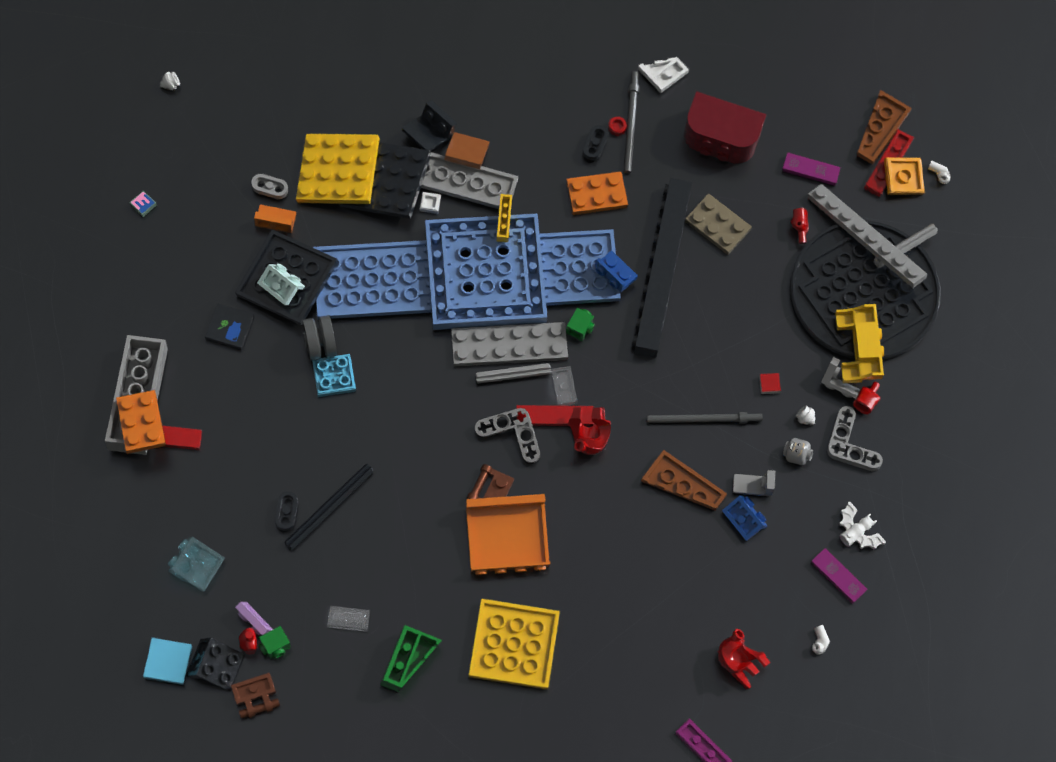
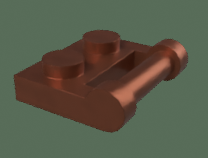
M483 464L472 492L468 493L466 499L480 498L478 495L488 476L493 477L483 498L506 497L514 482V478Z

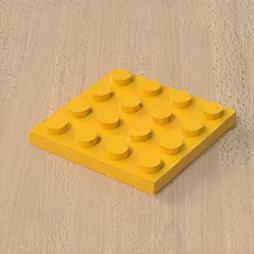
M306 134L296 201L298 203L370 204L380 140L379 136L363 134Z
M481 599L469 677L548 690L560 611Z

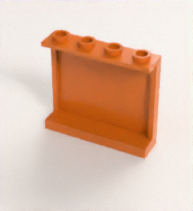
M545 494L466 499L471 572H475V575H486L487 571H495V574L507 573V570L515 569V572H526V568H534V571L546 570V567L550 566Z

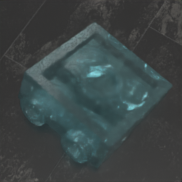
M190 537L187 540L183 539L178 547L181 551L177 557L174 555L168 563V566H170L168 572L204 592L225 557L194 537Z

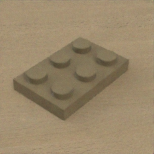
M709 193L685 219V223L727 255L732 252L752 228L751 225Z

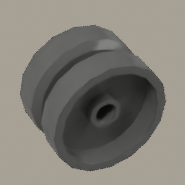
M330 315L319 317V329H317L313 318L303 320L304 341L306 349H308L310 361L321 358L320 347H323L327 358L337 356Z

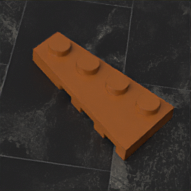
M880 90L857 156L873 165L912 108Z
M665 450L661 452L641 479L643 483L715 511L727 496L726 492Z

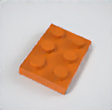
M622 172L569 178L566 181L573 215L628 208Z
M155 390L116 398L127 454L166 446Z

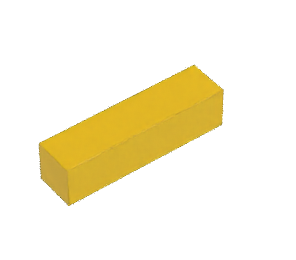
M500 194L496 242L508 243L512 195Z

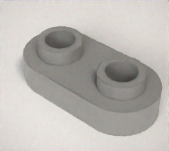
M257 174L252 178V189L258 194L275 199H282L288 194V185L282 179L265 174Z

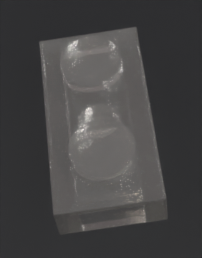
M571 367L551 369L558 406L577 404Z
M330 606L328 627L368 631L370 610Z

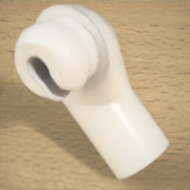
M931 161L928 169L936 172L940 183L947 184L950 181L948 168Z
M823 625L814 628L818 639L813 644L812 650L816 654L824 653L830 642Z

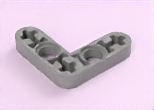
M849 406L842 407L837 414L827 448L828 456L834 460L869 471H877L883 463L882 456L879 453L848 443L856 413ZM845 412L849 413L846 424L842 423ZM844 429L847 435L840 437L837 435L836 430ZM835 446L839 447L837 454L834 453ZM845 449H848V451H847V453H846V457H844V456H843L844 453H845L844 451H845ZM853 451L858 452L860 459H851L850 453ZM864 455H867L865 458L866 460L863 463L862 460L864 458ZM872 458L876 459L875 462L877 463L875 465H871L870 460Z
M518 408L481 419L475 424V431L481 437H489L515 429L523 458L528 463H535L540 459V450L530 415L525 409ZM519 412L526 415L523 418V422L514 420L515 425L511 426V420L508 415L512 414V418L518 417ZM506 418L508 421L507 426L499 428L497 426L498 419ZM493 420V425L496 428L495 431H493L492 427L487 428L486 433L479 431L482 423L489 426L492 425L490 421ZM525 430L530 431L532 435L528 441L521 439V433ZM534 442L535 445H531L533 452H537L534 455V459L526 457L529 450L527 446L523 448V445H529Z

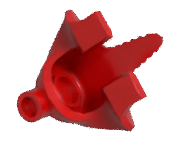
M573 407L569 424L575 439V450L587 455H595L602 452L608 443L611 431V422L605 420V409L603 407L592 409L591 419L594 425L588 428L581 423L583 408Z
M736 629L731 637L726 638L720 644L718 658L720 664L744 688L749 689L751 684L743 670L749 672L752 677L760 671L752 662L747 661L758 659L764 668L771 662L767 659L764 652H757L744 645V633L740 629Z

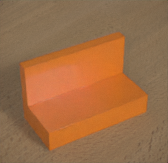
M260 205L258 212H255L254 216L255 226L292 233L297 212Z

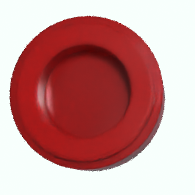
M613 117L608 124V130L614 136L623 135L627 128L626 121L621 117Z

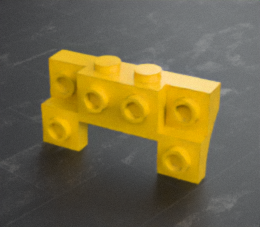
M864 304L855 308L836 310L837 330H852L855 362L841 364L843 383H862L863 380L882 379L884 376L882 362L884 347L880 345L882 329L878 327L876 304Z

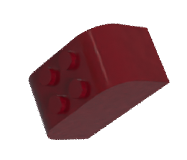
M696 91L687 116L684 139L691 149L705 156L710 155L724 162L744 163L751 159L755 152L767 114Z

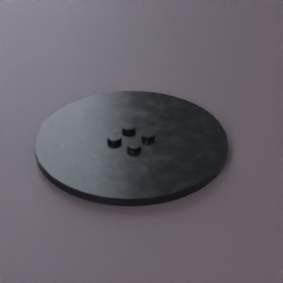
M866 221L894 246L910 237L890 225ZM839 224L833 225L815 235L802 249L795 262L791 276V298L794 310L803 327L818 343L836 354L855 359L852 330H837L835 312L836 310L855 308L864 304H876L878 327L882 329L880 345L884 347V357H882V360L901 355L916 346L926 336L938 314L941 288L932 260L920 245L904 253L927 273V278L912 288L886 265L878 268L874 264L875 255Z

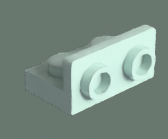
M268 264L257 284L284 305H289L297 290H303L305 286L300 283V278L286 272L287 268L283 265Z

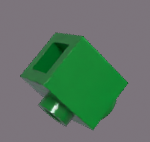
M577 308L566 327V334L583 341L586 334H591L595 326L593 323L594 316L588 310Z
M281 626L259 637L261 644L258 646L262 654H267L269 659L273 657L275 659L285 654L286 650L291 648L290 642Z

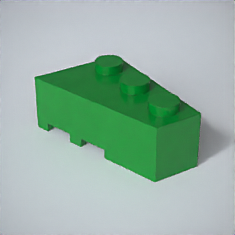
M405 625L399 634L380 685L399 692L442 640Z

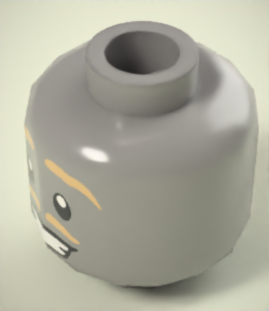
M793 438L786 442L783 455L786 456V460L790 463L804 465L807 460L811 461L813 450L808 441Z

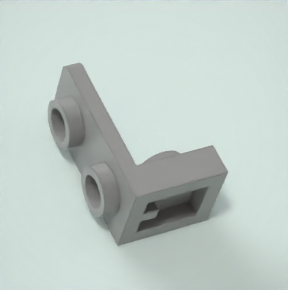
M833 357L821 383L825 384L829 389H836L842 392L848 398H857L860 391L859 388L843 383L842 380L836 378L841 369L838 367L840 360Z
M767 470L765 476L734 475L733 493L772 496L774 492L775 471Z

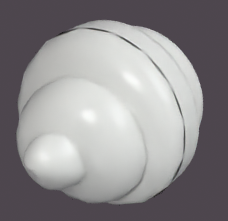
M175 72L165 73L160 82V87L174 90L180 85Z
M806 405L797 412L796 417L799 423L805 425L815 424V411L811 407L809 408Z

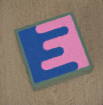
M144 191L129 202L130 206L142 217L157 206L156 202Z

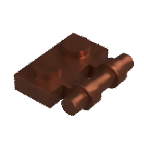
M270 673L231 685L237 706L244 703L246 705V709L239 711L241 718L247 716L251 718L257 713L269 712L273 710L272 708L280 706L278 698L271 701L269 699V695L276 693ZM263 698L264 703L252 706L251 701Z

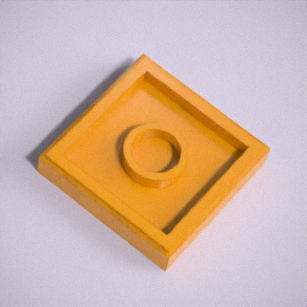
M921 158L884 159L888 195H923L925 193Z

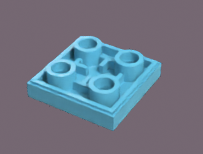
M350 354L325 357L312 361L318 397L356 391Z
M152 638L143 677L184 685L192 645Z

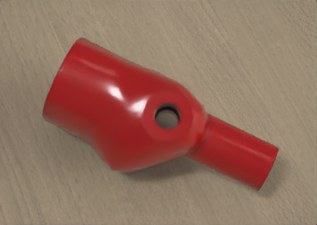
M796 208L793 210L791 225L798 231L799 244H806V234L809 230L808 212L804 208Z
M873 382L870 388L862 387L853 402V406L863 414H870L880 400V396L876 394L880 384Z
M246 628L239 635L240 649L249 655L255 654L257 651V640L253 628Z

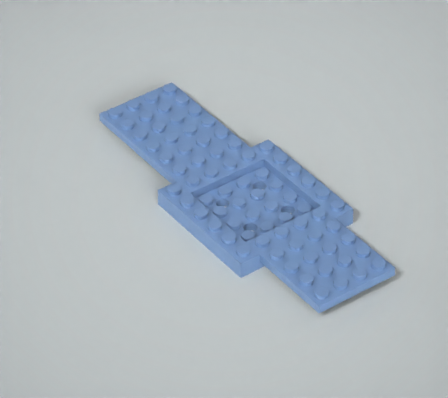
M538 214L510 215L508 243L496 242L499 216L425 220L426 240L313 247L338 260L336 267L317 298V317L319 319L321 316L330 315V319L432 313L433 330L547 323V305L620 301V291L614 289L609 284V280L604 276H600L595 269V263L598 258L602 259L611 250L616 254L614 232L611 229L539 234ZM505 248L508 250V253L501 255L498 253V250ZM463 250H467L471 255L469 257H462L460 253ZM507 282L512 287L508 290H504L501 287V284ZM471 285L474 289L471 292H466L463 287Z

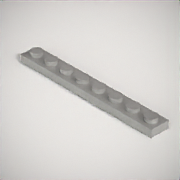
M821 184L808 193L809 200L912 288L927 278L925 271L824 185Z

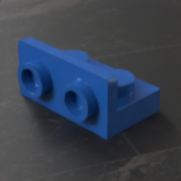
M612 250L602 259L598 258L596 260L595 269L597 273L607 278L609 284L620 292L624 291L638 277Z
M739 495L722 511L743 538L748 541L762 528L765 529L767 527L765 523L766 518L761 512L757 513L753 508L754 503L749 497Z

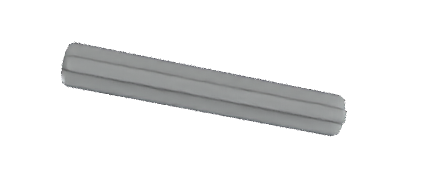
M930 224L895 245V247L904 254L937 234L938 230L934 224ZM877 257L874 258V264L878 268L885 265Z
M546 363L477 372L475 377L477 383L547 375L551 373V366Z

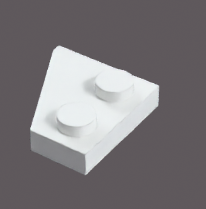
M677 57L669 58L665 61H654V64H640L638 66V70L660 93L685 76L689 71Z

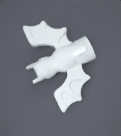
M848 502L847 507L841 510L843 519L839 525L846 529V531L840 534L841 541L848 547L856 541L859 543L860 549L871 547L875 550L879 545H884L886 541L880 534L864 535V532L869 530L877 521H872L870 519L871 514H868L859 523L854 524L853 517L857 509L851 502Z

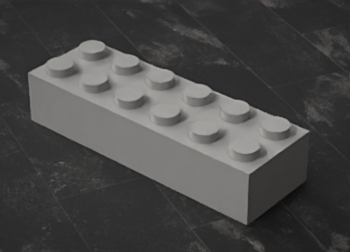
M127 335L105 438L108 450L126 452L117 397L155 390L158 401L168 351L166 340ZM147 450L133 453L147 455Z

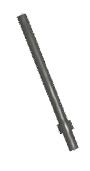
M636 71L631 73V84H629L628 88L630 99L624 173L627 174L631 173L636 103L640 88L638 85L639 73Z
M739 412V414L647 415V423L739 422V424L747 423V421L763 420L762 414H747V412Z

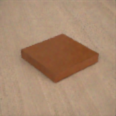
M454 132L444 160L480 169L490 141Z

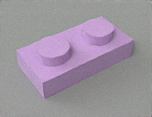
M240 602L235 607L239 611L238 615L244 621H249L253 625L251 628L254 629L257 635H264L273 630L247 602Z

